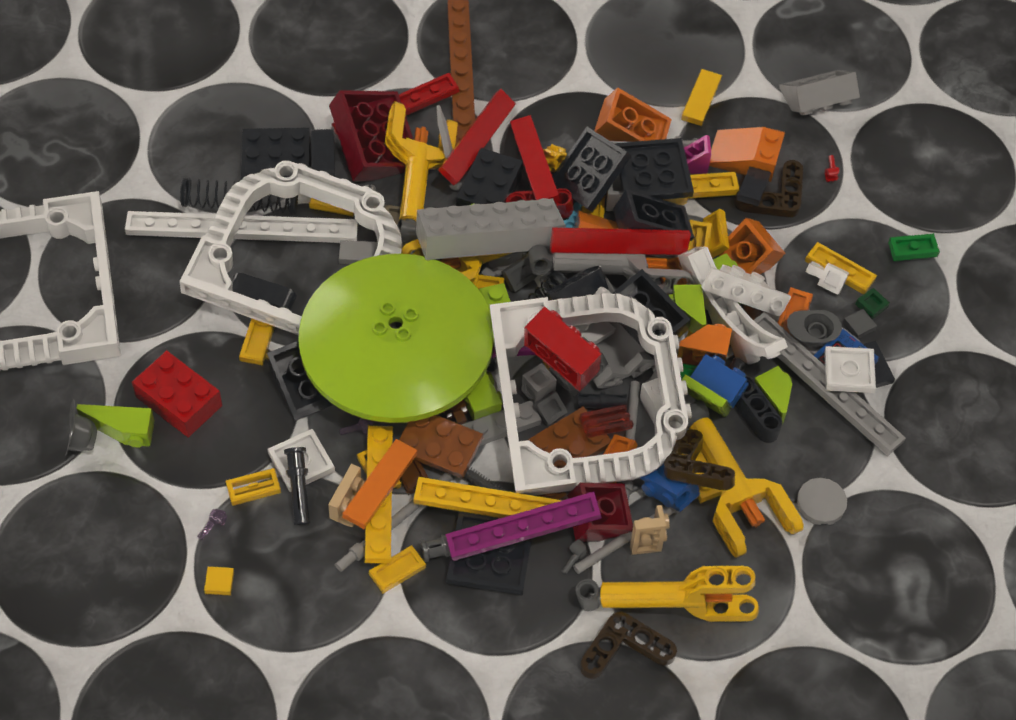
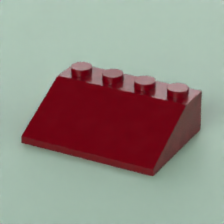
M339 90L329 104L353 181H374L405 173L406 164L397 159L385 145L390 108L393 102L401 103L398 91ZM405 115L402 138L414 140Z

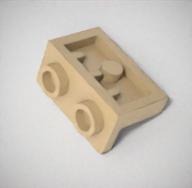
M353 464L350 465L328 504L330 519L349 527H353L354 524L342 518V514L365 483L363 478H361L360 467Z
M656 505L653 519L644 517L634 521L630 542L632 555L662 551L663 542L667 541L666 529H669V517L667 513H663L662 505Z

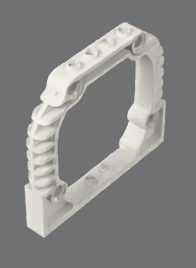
M281 161L275 168L263 169L261 173L249 174L232 186L225 195L206 235L202 236L179 282L181 293L299 335L302 316L292 313L287 308H277L264 300H255L233 292L232 281L227 274L233 267L230 245L246 213L256 201L270 194L281 198H292L302 194L353 212L356 221L361 226L376 233L378 246L374 256L401 254V234L392 215L384 208V197L380 193L373 191L369 187L353 184L347 179L333 177L327 172L308 168V166L301 163ZM224 257L225 259L217 260L216 258Z
M99 191L43 199V205L15 207L13 210L1 209L0 239L49 232L56 239L72 235L87 244L96 243L97 257L93 258L95 271H99L100 275L95 276L97 290L102 292L103 305L93 306L78 322L68 320L61 323L57 328V332L0 341V370L5 371L15 367L23 368V366L28 365L37 366L40 363L49 364L59 360L62 361L63 365L121 356L103 207Z
M618 293L590 294L548 301V297L490 305L515 493L535 496L572 491L580 482L611 483L634 480L649 475L663 465L667 456L671 454L676 440L681 439L685 435L688 418L692 417L690 404H685L684 395H687L686 381H681L680 372H683L682 358H677L676 349H679L678 336L673 335L672 326L667 319L663 317L655 318L653 312L636 299ZM544 306L550 311L555 310L562 317V321L568 326L597 322H620L637 330L642 348L654 355L663 405L656 415L655 436L644 446L626 452L572 458L571 454L565 449L558 448L548 453L535 446L529 440L519 442L516 418L520 417L518 402L513 403L512 395L517 394L515 379L510 380L507 357L516 356L518 351L524 346V327ZM661 330L665 334L662 336H657L653 333V331ZM677 421L681 424V427L677 429L672 428L669 423ZM558 460H562L567 465L564 468H557L553 464Z

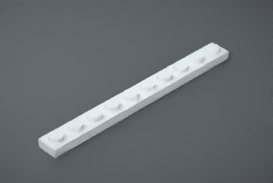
M128 211L125 233L126 235L202 238L203 235H206L216 214ZM245 215L234 239L340 243V240L357 241L358 222L356 219Z

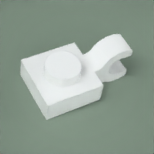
M813 261L809 263L805 271L820 278L817 285L837 295L840 294L849 275V272L830 263L823 268V266Z

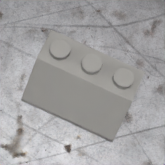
M835 70L779 84V88L790 109L794 112H800V115L811 114L813 109L820 108V110L831 109L833 104L836 103L840 105L853 103L852 99L860 98L856 72Z

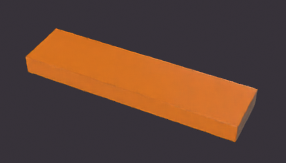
M395 439L344 510L342 518L365 529L416 457L417 450Z

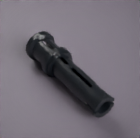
M306 447L284 449L288 463L286 475L291 481L294 525L310 524L305 476H308L307 473H309L308 468L305 467L304 453L306 452Z

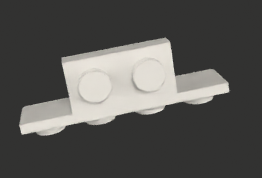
M723 264L720 270L711 267L701 286L705 291L776 316L782 315L791 299L789 294L770 288L762 275L756 272H752V274L746 273L744 269L736 265L729 267Z

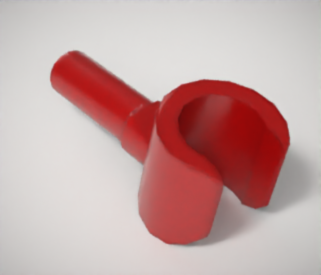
M830 155V168L825 169V179L827 182L838 180L837 175L840 171L839 167L835 165L834 156Z

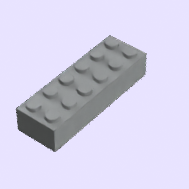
M542 198L530 201L519 200L517 202L417 210L416 235L425 259L434 260L529 251L535 245H543L550 249L552 227L565 228L566 225L554 200Z

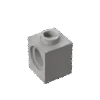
M541 363L522 375L521 391L535 404L552 391H556L557 379Z

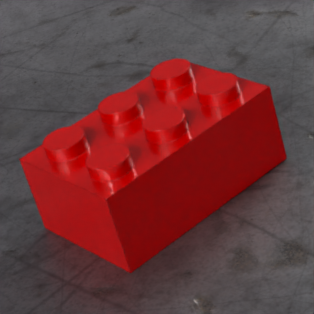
M544 306L524 327V345L580 392L600 371L601 351L593 342L584 340L579 330L571 325L569 327L562 321V317L555 310L550 311Z
M167 350L132 381L136 398L149 408H152L154 412L188 438L223 406L220 390Z

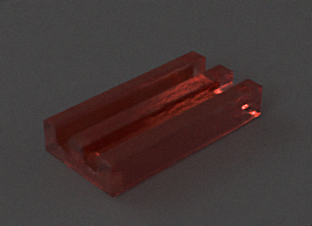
M626 405L580 413L579 416L587 438L629 430L634 425L633 421L630 420L629 412H626ZM622 420L624 421V422H620V423L610 424V423H612V422H617V421H622ZM601 425L600 427L589 428L592 426Z

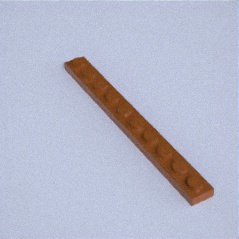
M448 0L451 76L459 87V93L452 95L453 121L457 122L455 146L475 121L469 0Z

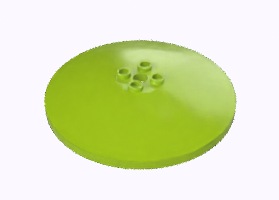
M413 254L373 256L354 262L337 271L314 292L304 309L299 327L300 356L303 367L314 387L322 396L341 410L354 416L377 422L401 423L417 421L432 417L453 407L469 395L479 384L490 364L494 346L490 309L478 288L466 276L451 266L435 259L426 260L424 256ZM393 322H400L402 324L397 329H393L389 325Z

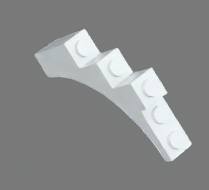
M695 247L678 255L682 269L691 274L694 285L703 284L710 268H716L708 247ZM703 290L704 306L709 312L713 325L723 324L727 328L732 329L730 344L735 358H739L747 364H753L758 362L761 356L767 359L780 355L781 350L788 347L785 338L775 336L764 330L750 318L738 302Z

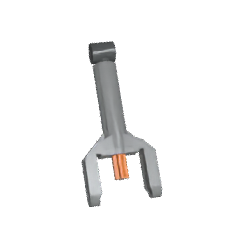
M535 245L528 252L531 270L536 275H545L550 271L580 273L590 267L601 266L603 274L624 275L628 280L641 269L653 281L663 277L666 279L665 282L658 286L665 293L672 294L673 285H677V281L682 278L689 279L685 285H694L693 278L689 272L667 269V259L678 257V255L553 252L549 254L548 249L543 245Z

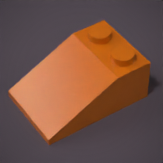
M617 87L604 99L594 131L609 141L637 142L666 139L672 119Z
M766 127L717 130L711 149L709 166L745 176L749 166L771 172L769 182H771L785 132Z

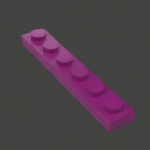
M590 492L446 534L452 560L455 561L601 519L602 517L595 493Z

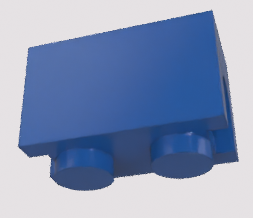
M705 354L690 377L726 399L729 407L734 408L749 385L745 378L746 374L735 367L731 370L725 366L726 362L716 355L710 357Z
M664 463L649 475L640 478L644 480L642 490L647 496L654 497L666 507H671L678 512H681L700 495L698 485L666 478L664 475Z

